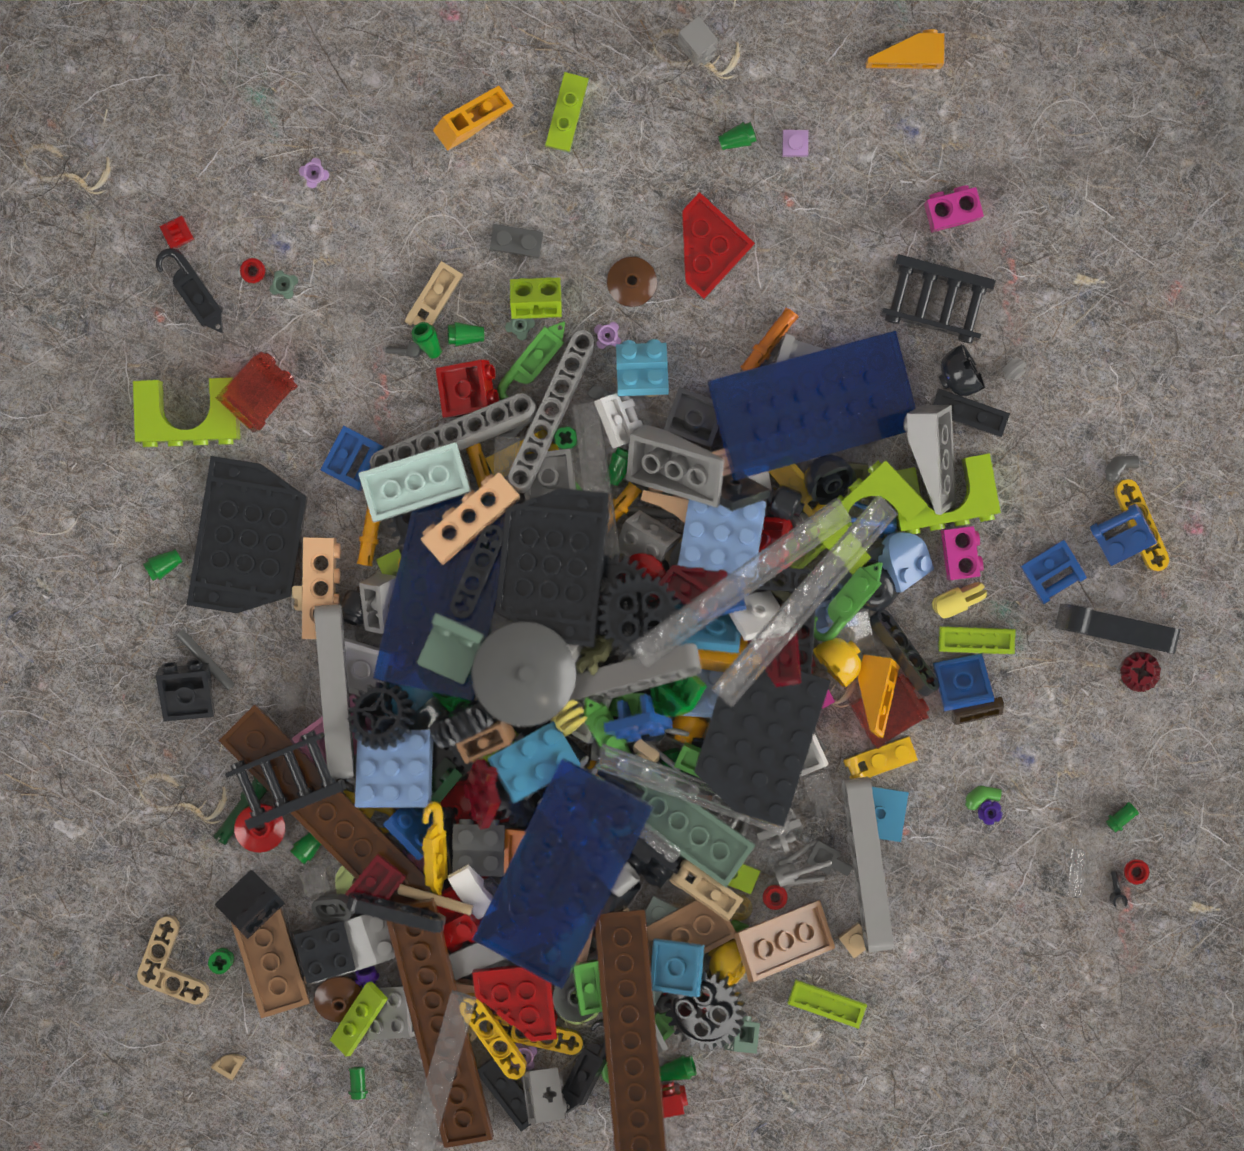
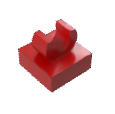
M179 216L159 226L170 248L176 249L195 240L183 216Z

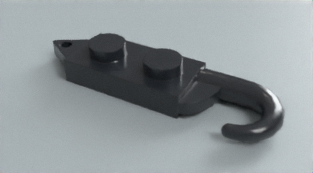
M167 248L161 251L156 258L158 272H163L162 261L165 257L174 258L180 266V269L173 276L174 287L202 327L207 326L223 333L222 314L224 312L184 254L174 248Z
M603 1019L595 1021L590 1028L591 1031H594L599 1026H604ZM605 1040L602 1045L591 1043L583 1047L561 1091L566 1101V1113L571 1112L580 1105L586 1104L607 1062Z

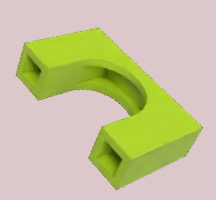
M235 377L209 378V413L199 426L189 430L177 429L168 421L164 412L162 381H133L135 442L142 443L144 448L158 447V443L168 442V447L183 446V442L193 441V446H207L208 441H218V445H233L234 440H241L238 379Z
M990 453L961 459L966 482V494L962 503L955 510L936 515L934 510L926 506L914 519L908 522L894 507L898 532L905 531V533L918 534L920 533V528L928 526L930 531L945 529V523L954 522L955 527L970 524L969 519L979 517L980 522L994 520V514H999L1001 511ZM916 468L896 470L921 497Z
M879 460L876 461L867 470L870 475L862 481L859 477L849 487L852 491L845 498L840 495L830 505L833 509L826 516L821 513L811 522L814 525L811 529L814 535L852 575L871 558V555L855 540L848 529L847 516L854 503L867 496L884 498L908 522L914 519L927 506L926 502L886 460L883 463Z

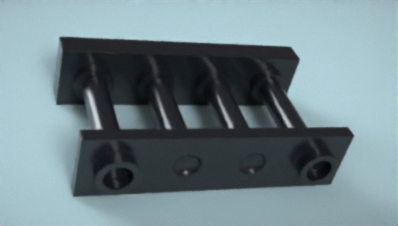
M901 254L895 257L893 267L898 268L900 274L891 308H883L880 312V316H884L885 321L893 324H899L902 321L958 336V341L969 344L981 339L982 334L973 332L982 296L986 292L990 293L994 290L996 280ZM913 273L923 275L922 279H924L915 316L900 312L909 276H912ZM937 279L947 281L946 285L948 286L939 322L924 319L933 284L937 282ZM961 286L971 288L973 294L964 328L962 329L949 325L958 289H961Z
M315 730L301 735L302 741L247 764L244 760L230 765L231 770L225 773L226 778L237 775L252 811L250 812L251 817L245 820L248 830L346 789L343 779L336 781L334 777H331L319 749L317 740L324 737L323 732L316 735ZM307 745L322 780L320 783L322 788L312 791L311 787L308 788L293 750ZM281 755H284L299 791L297 793L298 798L291 801L288 800V797H284L269 761ZM259 764L275 800L273 803L274 808L265 811L264 807L260 806L246 772L247 769Z

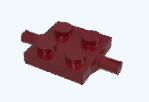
M485 758L474 761L467 781L463 785L464 795L471 804L469 816L474 821H477L480 830L490 827L501 803L495 786L496 777L499 773L497 772L498 769L495 767L488 768Z

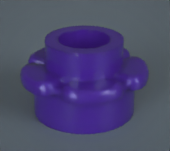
M984 801L978 809V817L980 820H983L984 824L993 825L994 822L1001 820L1003 815L1001 812L1002 807L996 801ZM990 810L993 812L991 815L988 814Z
M374 966L355 972V982L362 987L367 982L375 984L380 977Z

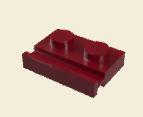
M378 853L345 895L349 896V893L359 892L388 900L407 876L402 874Z

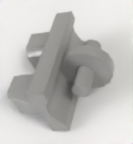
M791 807L784 827L777 826L773 828L771 823L756 819L759 843L779 836V839L770 843L773 849L782 846L784 852L789 851L788 843L796 841L794 833L788 836H784V834L802 827L800 818H796Z

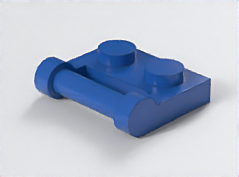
M343 425L320 470L362 491L363 487L358 473L370 470L372 455L384 449V446ZM364 444L369 447V450L353 479L347 475Z
M1136 503L1101 524L1095 523L1090 526L1093 536L1097 539L1111 566L1158 543ZM1133 518L1137 525L1109 539L1104 535L1105 532Z
M1061 540L1020 566L1043 605L1049 602L1052 596L1077 581L1082 582L1087 578L1065 540ZM1070 566L1072 569L1071 574L1048 588H1043L1041 583Z

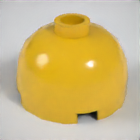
M835 637L832 640L821 642L813 649V653L818 661L825 665L828 669L827 672L842 687L846 688L859 675L861 660L857 654L861 651L853 641L850 640L847 643L843 639Z
M734 938L709 952L711 957L709 962L711 975L720 971L719 978L721 980L726 976L729 977L728 985L737 984L746 973Z

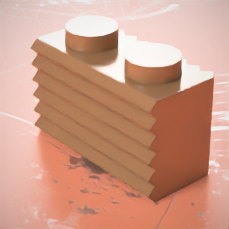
M497 719L490 727L469 739L456 743V746L464 762L469 764L474 760L496 752L497 749L500 750L502 747L505 748L506 745L509 746L516 738V733L511 724Z

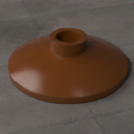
M622 258L611 267L608 273V291L612 298L623 306H641L648 302L656 291V273L653 267L642 258ZM630 276H634L637 279L635 285L628 284L627 279Z
M344 976L330 977L320 983L315 991V1008L323 1018L339 1023L349 1011L362 988L351 978ZM340 1001L343 1005H336L334 1003Z

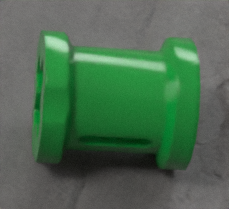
M570 427L559 428L555 433V443L559 448L572 449L578 443V434ZM571 432L570 438L573 440L572 443H565L563 445L561 443L563 438L560 435Z
M228 948L217 949L209 957V969L215 974L227 972L235 961L233 952ZM220 955L221 959H226L227 961L223 966L221 962L216 961Z

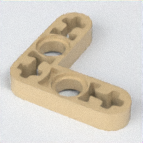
M163 916L154 927L138 970V981L145 987L196 1005L201 1004L209 995L208 985L200 979L166 967L180 929V924L174 916ZM167 921H170V926L174 928V930H170L167 933L165 938L166 940L157 939L156 936H163L165 928L162 927L161 924L167 923ZM155 944H161L165 948V955L158 958L153 955L152 947ZM152 962L161 963V966L157 964L153 969V974L156 975V978L153 977L150 981L147 980V975L144 974V971L150 969ZM173 976L179 979V989L171 990L168 988L167 979ZM187 981L189 982L187 987L190 989H195L197 986L201 987L200 992L203 993V995H199L198 998L193 997L194 992L186 990L185 993L182 994L181 991L184 989Z

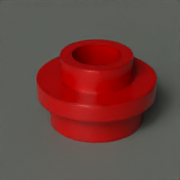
M256 258L245 260L240 267L241 277L251 284L259 283L263 280L266 273L264 264ZM251 267H256L258 270L254 276L249 274Z
M1130 860L1124 867V876L1132 884H1142L1149 877V867L1142 860ZM1135 867L1140 869V873L1137 876L1132 874V870Z
M774 884L764 890L762 898L766 907L772 910H779L786 905L788 895L783 887ZM778 893L780 895L779 899L772 901L770 899L771 894Z

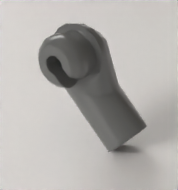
M1138 456L1114 457L1105 469L1106 480L1116 482L1125 468H1138Z

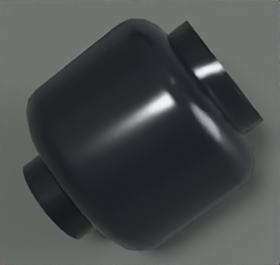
M780 485L777 489L773 487L766 506L769 507L768 512L770 515L791 521L794 516L800 517L805 503L801 502V492L788 486Z
M357 587L356 590H348L341 602L343 621L354 626L364 624L360 587Z

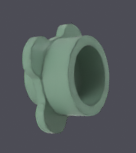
M281 270L274 273L273 285L269 288L270 292L274 295H283L285 299H291L294 296L293 289L298 284V278L295 275L289 276L284 274Z
M533 318L511 319L510 322L506 323L505 329L508 333L512 332L517 335L519 340H525L530 328H534L535 321ZM519 323L523 325L521 328L518 327Z

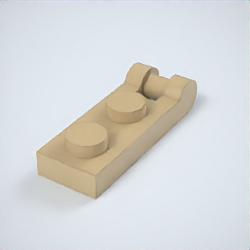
M441 261L407 315L405 322L411 326L413 324L417 325L420 322H428L433 325L462 279L463 274ZM422 309L429 313L426 320L418 316Z
M683 859L679 865L680 870L677 874H673L670 882L687 892L726 921H729L744 899L727 887H724L690 861ZM689 874L696 877L692 884L685 880Z

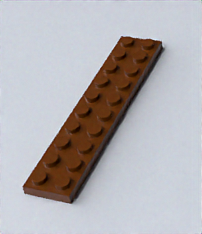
M256 704L218 740L238 761L244 760L246 764L295 744ZM300 748L293 750L308 788L311 787L312 791L322 788L320 784L322 780L315 763ZM284 755L269 760L284 797H288L289 801L298 798L297 793L299 791ZM260 764L247 769L271 793ZM343 791L291 812L356 880L379 853L402 874L407 876L401 883L402 885L426 892L430 889L429 886L425 885V875L421 869L360 808L355 807V803ZM398 888L388 899L398 903L417 901V899L398 894Z
M434 898L402 903L438 913ZM386 920L443 1146L448 1148L493 1140L494 1133L466 1021L461 1013V1002L443 931L439 933L429 932Z
M646 909L611 912L594 916L615 1151H667Z

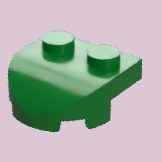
M697 675L651 687L652 702L656 707L654 711L666 717L685 715L695 708L707 685Z

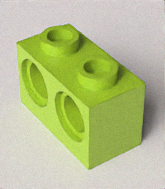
M561 277L510 279L511 318L562 317Z

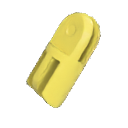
M975 582L962 588L956 587L934 598L932 608L940 617L944 619L968 610V606L985 599L987 591L982 590L985 586L981 582Z
M574 700L569 701L551 719V722L554 721L564 737L574 732L587 718L586 716L581 719L579 718L584 712L582 707L576 710L572 709L578 704Z

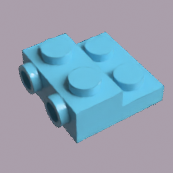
M652 339L647 343L636 344L632 340L616 344L618 396L669 395L667 343H661L659 340Z

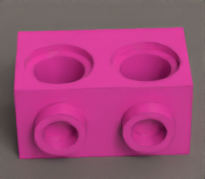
M965 185L953 189L954 193L945 195L944 191L929 195L930 199L924 203L931 233L981 220L984 215L977 188L969 189V186ZM960 199L969 200L971 209L963 210L959 205ZM943 205L947 210V215L944 217L938 216L935 212V206Z
M974 526L941 530L947 580L980 577V571L984 570L982 556H978L977 546H980L979 532L975 531ZM960 533L967 537V544L963 548L958 547L955 542L956 536ZM963 558L969 560L971 565L966 573L961 572L959 569V562Z

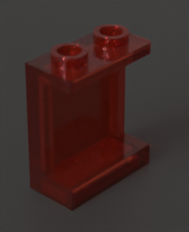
M262 351L253 354L216 396V399L252 433L260 431L265 426V420L291 391L298 387L294 382V377L288 371L281 370L275 364L276 360L267 352L263 353Z
M904 674L897 676L883 738L877 737L870 731L863 698L860 697L849 704L876 749L884 746L885 742L920 721L929 718L926 713L930 711L928 705L923 698H917L914 693L915 687Z

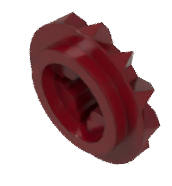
M1135 652L1127 656L1122 662L1120 675L1123 683L1129 689L1136 692H1146L1155 688V685L1160 680L1161 667L1157 659L1149 653ZM1144 665V670L1150 676H1142L1138 680V673L1131 669L1141 668Z

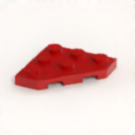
M699 192L682 210L685 283L704 300L755 245V242Z
M549 962L473 970L475 998L483 1004H487L498 1016L511 1026H515L531 1042L557 1039Z

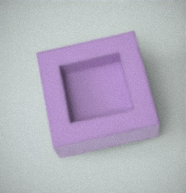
M783 130L782 157H808V130Z

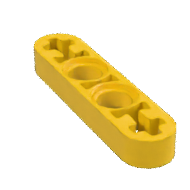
M1121 480L1114 488V494L1121 511L1128 510V507L1134 504L1131 503L1127 507L1125 505V502H1130L1127 495L1121 494L1125 484L1127 487H1132L1133 491L1129 492L1132 500L1138 499L1136 504L1142 509L1143 516L1158 542V548L1153 549L1155 554L1162 556V560L1159 561L1160 566L1158 567L1157 564L1151 563V560L1154 559L1152 551L1146 553L1143 550L1140 554L1144 564L1152 571L1164 570L1169 564V555L1140 488L1133 480ZM1133 519L1127 521L1129 528L1137 525Z
M475 993L466 994L460 1004L463 1017L503 1073L510 1079L521 1078L527 1067L524 1056L488 1005L475 998ZM468 1001H469L471 1004H473V1003H475V1002L477 1003V1006H476V1011H477V1013L475 1012V1010H474L473 1008H469V1009L466 1008L467 1005H468ZM488 1020L492 1023L493 1029L485 1032L480 1029L479 1023ZM496 1041H504L508 1048L506 1051L499 1052L494 1048V1043ZM511 1061L515 1065L520 1064L518 1071L515 1068L510 1069Z
M494 1014L497 1019L502 1020L501 1024L503 1026L509 1027V1023L497 1014ZM490 1021L487 1022V1031L489 1032L493 1029ZM512 1026L511 1035H509L515 1043L569 1055L577 1054L583 1047V1038L578 1031L556 1026L557 1039H554L551 1043H544L542 1041L531 1042L526 1037H518L515 1032V1026ZM558 1033H563L562 1039L569 1040L571 1036H574L575 1041L579 1042V1044L574 1045L573 1048H568V1043L561 1041L560 1046H556Z

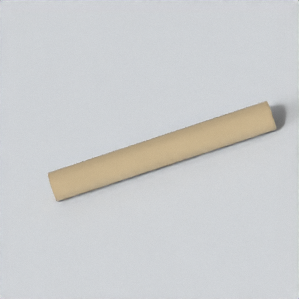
M402 884L398 888V894L417 900L434 898L437 906L471 915L473 911V905Z

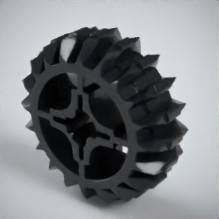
M376 682L375 688L369 684L367 685L366 693L358 690L361 697L359 699L352 698V702L356 705L355 707L348 708L349 712L353 715L347 718L348 722L352 724L349 729L352 733H355L354 738L357 741H361L363 746H370L373 750H378L379 747L382 750H387L388 745L393 748L397 747V739L405 742L403 734H411L408 725L416 724L415 720L410 717L417 714L411 708L414 702L408 699V692L402 691L399 685L393 686L390 682H386L384 685L381 682ZM392 698L397 703L398 715L392 712ZM384 714H387V715H388V716H383V717L381 716V717H379V718L375 717V716H380V715H384ZM366 717L371 719V734L366 727Z
M477 699L438 718L431 724L429 729L437 745L445 748L477 735L494 724L497 718L493 717Z

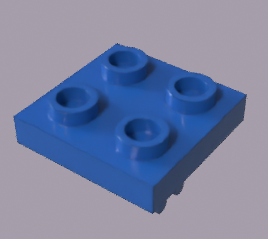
M646 694L641 695L642 714L631 716L628 702L620 700L617 702L619 720L604 723L606 734L613 735L616 739H626L627 742L641 740V736L649 734V736H659L665 733L664 730L673 728L670 717L655 713L652 698Z
M399 808L383 825L419 861L424 856L422 849L423 838L426 837L427 831L432 825V813L429 815L428 823L425 824L423 823V808Z

